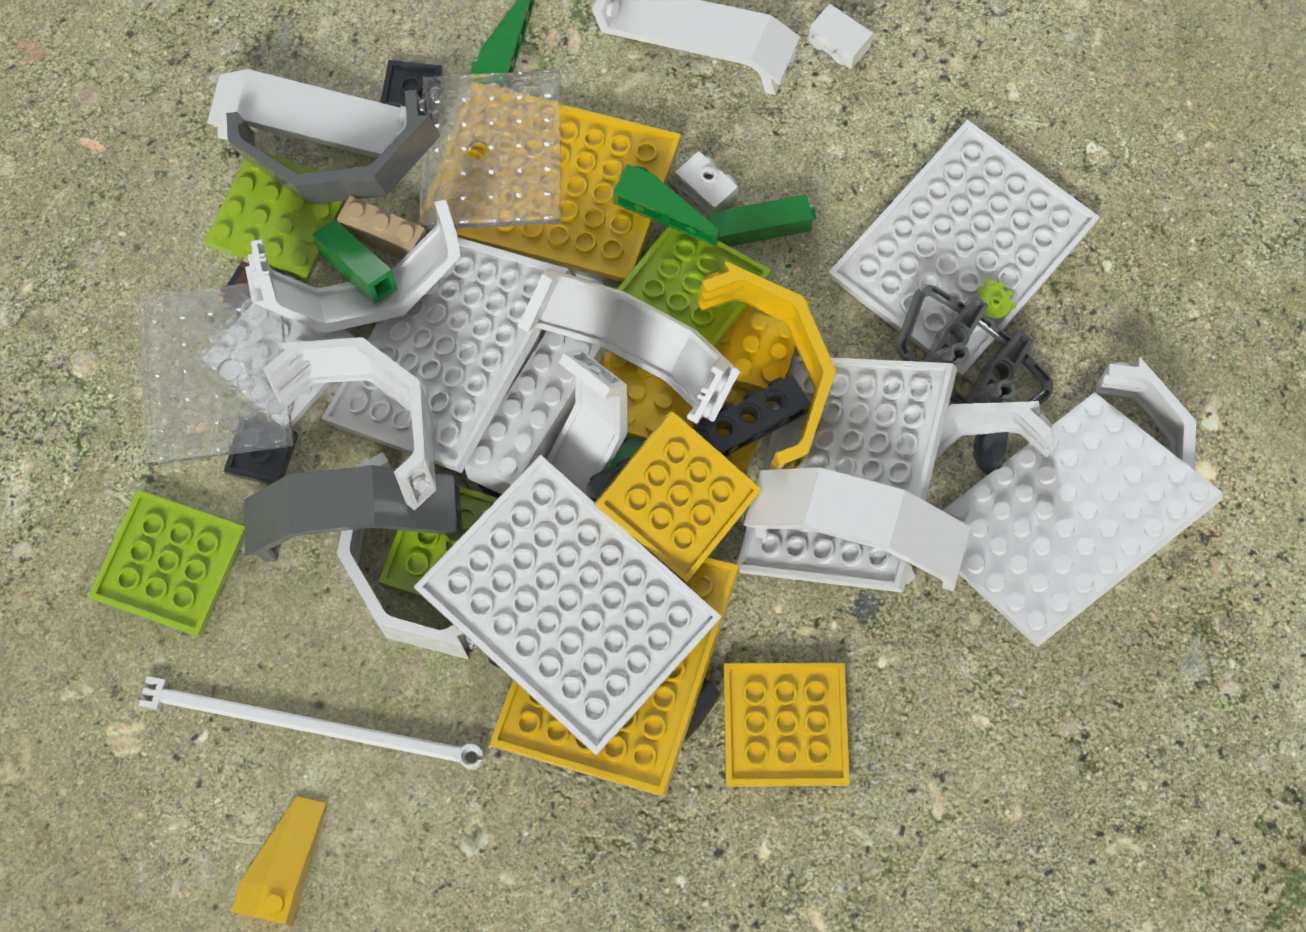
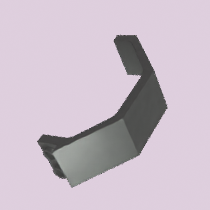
M416 90L405 91L406 127L372 164L365 167L296 174L255 148V133L238 112L226 113L227 138L240 155L250 164L310 205L348 200L349 196L357 199L387 196L437 141L440 134L433 123L431 110H427L425 99H421Z
M369 465L286 475L244 499L245 556L258 555L265 562L277 561V555L271 548L293 537L365 528L443 534L451 542L458 541L463 536L460 484L453 475L435 473L436 491L414 511L404 500L394 474L397 468Z

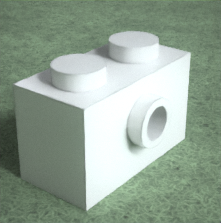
M829 4L810 25L808 41L816 49L823 50L832 56L838 64L852 69L871 47L873 32Z
M700 151L675 171V185L707 214L709 212L725 210L737 200L738 184L736 180L729 174L725 175L718 169L716 162L711 157H705Z

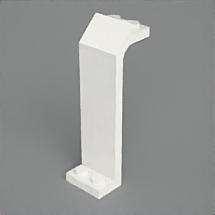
M596 0L592 8L602 33L745 64L759 73L765 93L773 95L776 94L779 85H783L785 81L786 70L789 63H793L795 59L796 46L801 38L772 15L703 0Z
M245 69L219 75L207 121L208 124L218 128V138L228 140L226 113L238 112L250 127L378 158L405 129L407 117L405 106L399 108Z

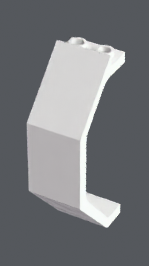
M446 200L434 202L437 214L436 226L392 269L398 290L377 304L372 303L351 282L315 288L272 270L267 260L262 239L250 241L252 253L247 254L250 266L245 267L252 303L322 333L404 316L461 257L457 233Z
M551 269L541 275L518 325L520 329L526 332L534 328H540L599 345L663 379L692 406L693 409L688 414L687 419L696 424L702 417L714 422L740 372L697 330L624 291Z
M363 337L277 343L281 353L271 359L263 370L278 402L285 408L309 387L317 383L369 381L411 412L414 451L394 471L406 504L415 511L436 491L432 416L420 380Z
M579 349L563 353L559 361L560 365L575 375L576 401L546 460L589 497L586 492L587 483L590 482L589 479L600 471L607 472L628 433L627 384Z
M1140 356L1133 366L1126 362L1109 364L1096 384V393L1099 396L1125 398L1136 402L1167 439L1168 450L1195 470L1196 420Z
M1039 401L951 404L947 409L936 459L962 436L996 432L1018 433L1022 435L1047 458L1055 450L1054 435L1051 429L1053 426L1041 414ZM911 564L909 567L906 584L910 583L916 577L911 567Z
M383 452L356 466L375 465L391 467ZM366 528L341 531L337 555L385 637L468 659L464 649L467 647L473 649L477 646L456 626L452 625L446 629L437 630L391 617L385 613L359 567Z
M818 467L760 470L756 485L762 490L749 505L743 524L744 526L755 528L756 537L767 540L769 536L768 529H808L887 551L943 581L942 588L954 592L971 530L969 525L904 489Z

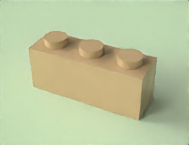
M349 196L337 217L338 223L356 239L400 259H403L427 235L424 227L352 196Z

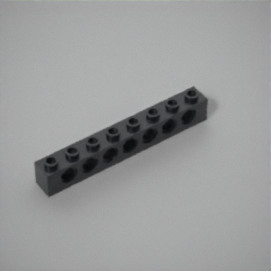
M793 375L785 379L779 377L770 382L765 390L761 392L754 390L748 393L742 402L736 405L730 403L722 407L714 422L703 417L697 424L694 423L692 425V429L724 457H727L735 451L806 415L811 403ZM774 401L779 404L780 408L771 409L768 407L767 402ZM745 414L754 417L755 422H745L741 416ZM726 428L730 435L721 436L716 432V429ZM631 457L618 462L615 465V469L607 473L600 471L589 479L590 482L587 483L586 492L594 503Z

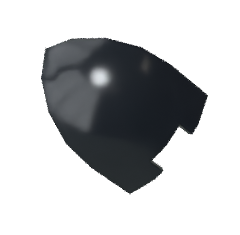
M1009 432L975 435L973 457L977 466L986 475H989L995 469L1001 468Z

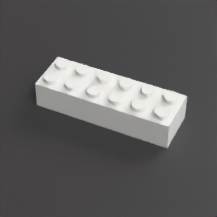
M550 331L545 333L502 400L466 464L465 471L469 480L503 494L540 455L546 459L576 401L575 375L560 365L559 361L563 353L581 349L602 365L603 356L600 346Z

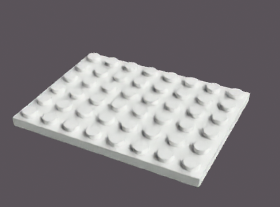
M966 120L828 272V277L899 332L903 326L915 291L923 285H934L965 303L973 295L980 296L977 288L979 286L984 287V282L987 279L994 280L996 284L1003 282L1005 284L1003 289L1005 291H1012L1013 295L1010 298L1012 302L1016 303V308L1011 309L1008 315L1000 319L984 316L1004 330L1095 226L1100 217L972 122ZM930 296L925 297L910 341L927 353L935 340L936 334L945 327L956 314V311ZM978 325L966 345L969 351L968 358L964 362L955 365L957 367L956 376L959 379H962L996 340ZM948 333L949 341L952 344H956L954 335Z
M458 238L461 257L404 316L378 321L367 341L420 380L432 416L434 463L462 473L542 330L534 328L526 332L518 327L541 275L550 269L571 276L572 274L567 268ZM342 382L321 419L333 427L412 455L414 440L411 412L372 382Z
M793 356L788 377L794 376L811 403L814 386L801 356ZM831 358L836 373L808 455L800 468L821 467L904 489L926 501L957 367L954 363ZM807 414L772 432L762 470H768L775 453L798 445ZM748 526L746 528L737 561L740 573L904 592L910 563L887 551L808 529H768L769 536L765 540L756 537L755 528Z
M1095 392L1052 425L1055 450L1047 458L1029 443L1005 461L1000 469L992 471L942 510L971 527L959 575L1036 647H1039L1223 499V494L1218 488Z
M540 455L425 574L414 588L597 756L717 624L722 616L628 532L593 505L594 502Z

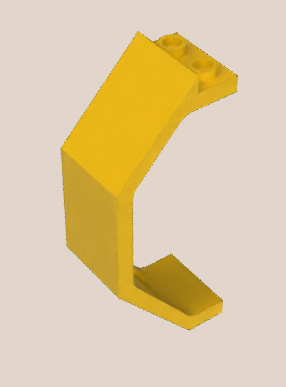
M725 261L722 274L720 272L712 273L702 281L697 300L701 312L733 300H738L783 321L788 326L814 386V394L798 445L775 453L768 470L800 468L808 455L836 369L804 296Z

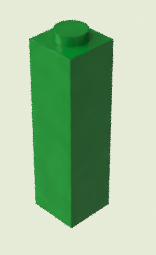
M807 194L709 212L708 220L720 230L719 241L728 246H735L811 231L812 221L816 220V211L814 204H809Z
M335 219L312 233L320 255L372 303L377 304L398 290L392 270Z

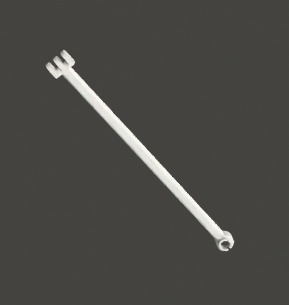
M146 676L145 683L155 685L156 688L155 690L143 688L142 695L153 697L152 701L139 700L138 704L139 707L160 711L162 703L220 714L460 762L464 768L469 770L479 768L483 762L482 760H476L474 763H468L466 760L468 754L475 753L478 759L484 758L482 750L476 744H466L463 747L167 689L168 681Z

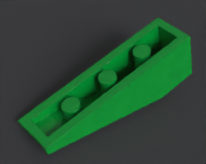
M517 0L481 47L478 58H474L471 65V74H474L475 83L508 91L536 0Z
M630 164L626 165L613 191L614 205L717 247L720 230L646 168Z

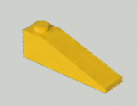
M296 796L241 879L232 907V913L293 927L327 803Z

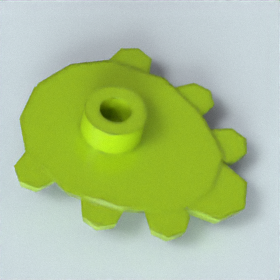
M987 279L984 282V287L979 286L977 288V292L980 293L979 298L988 304V308L983 315L989 318L1000 319L1008 315L1011 309H1015L1017 306L1010 298L1013 295L1012 291H1005L1003 289L1005 287L1003 282L996 284L994 280Z

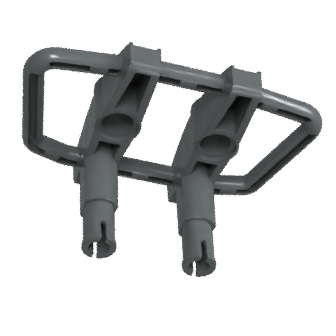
M923 285L915 291L896 342V351L903 361L919 362L907 346L924 298L927 296L956 311V314L936 334L935 340L922 362L954 363V365L964 362L969 356L966 345L977 325L1002 344V347L991 360L981 368L980 375L968 396L965 398L953 388L950 397L951 402L954 404L1001 403L1002 400L1014 396L1016 388L1014 383L1007 384L1013 379L1020 363L1042 385L1041 390L1027 402L1039 401L1041 405L1051 396L1053 392L1052 378L1027 353L1033 343V339L1021 330L1015 331L1009 336L983 315L988 308V304L977 295L971 296L963 303L934 285ZM948 333L954 335L956 344H952L949 341ZM994 368L1000 372V380L994 376Z

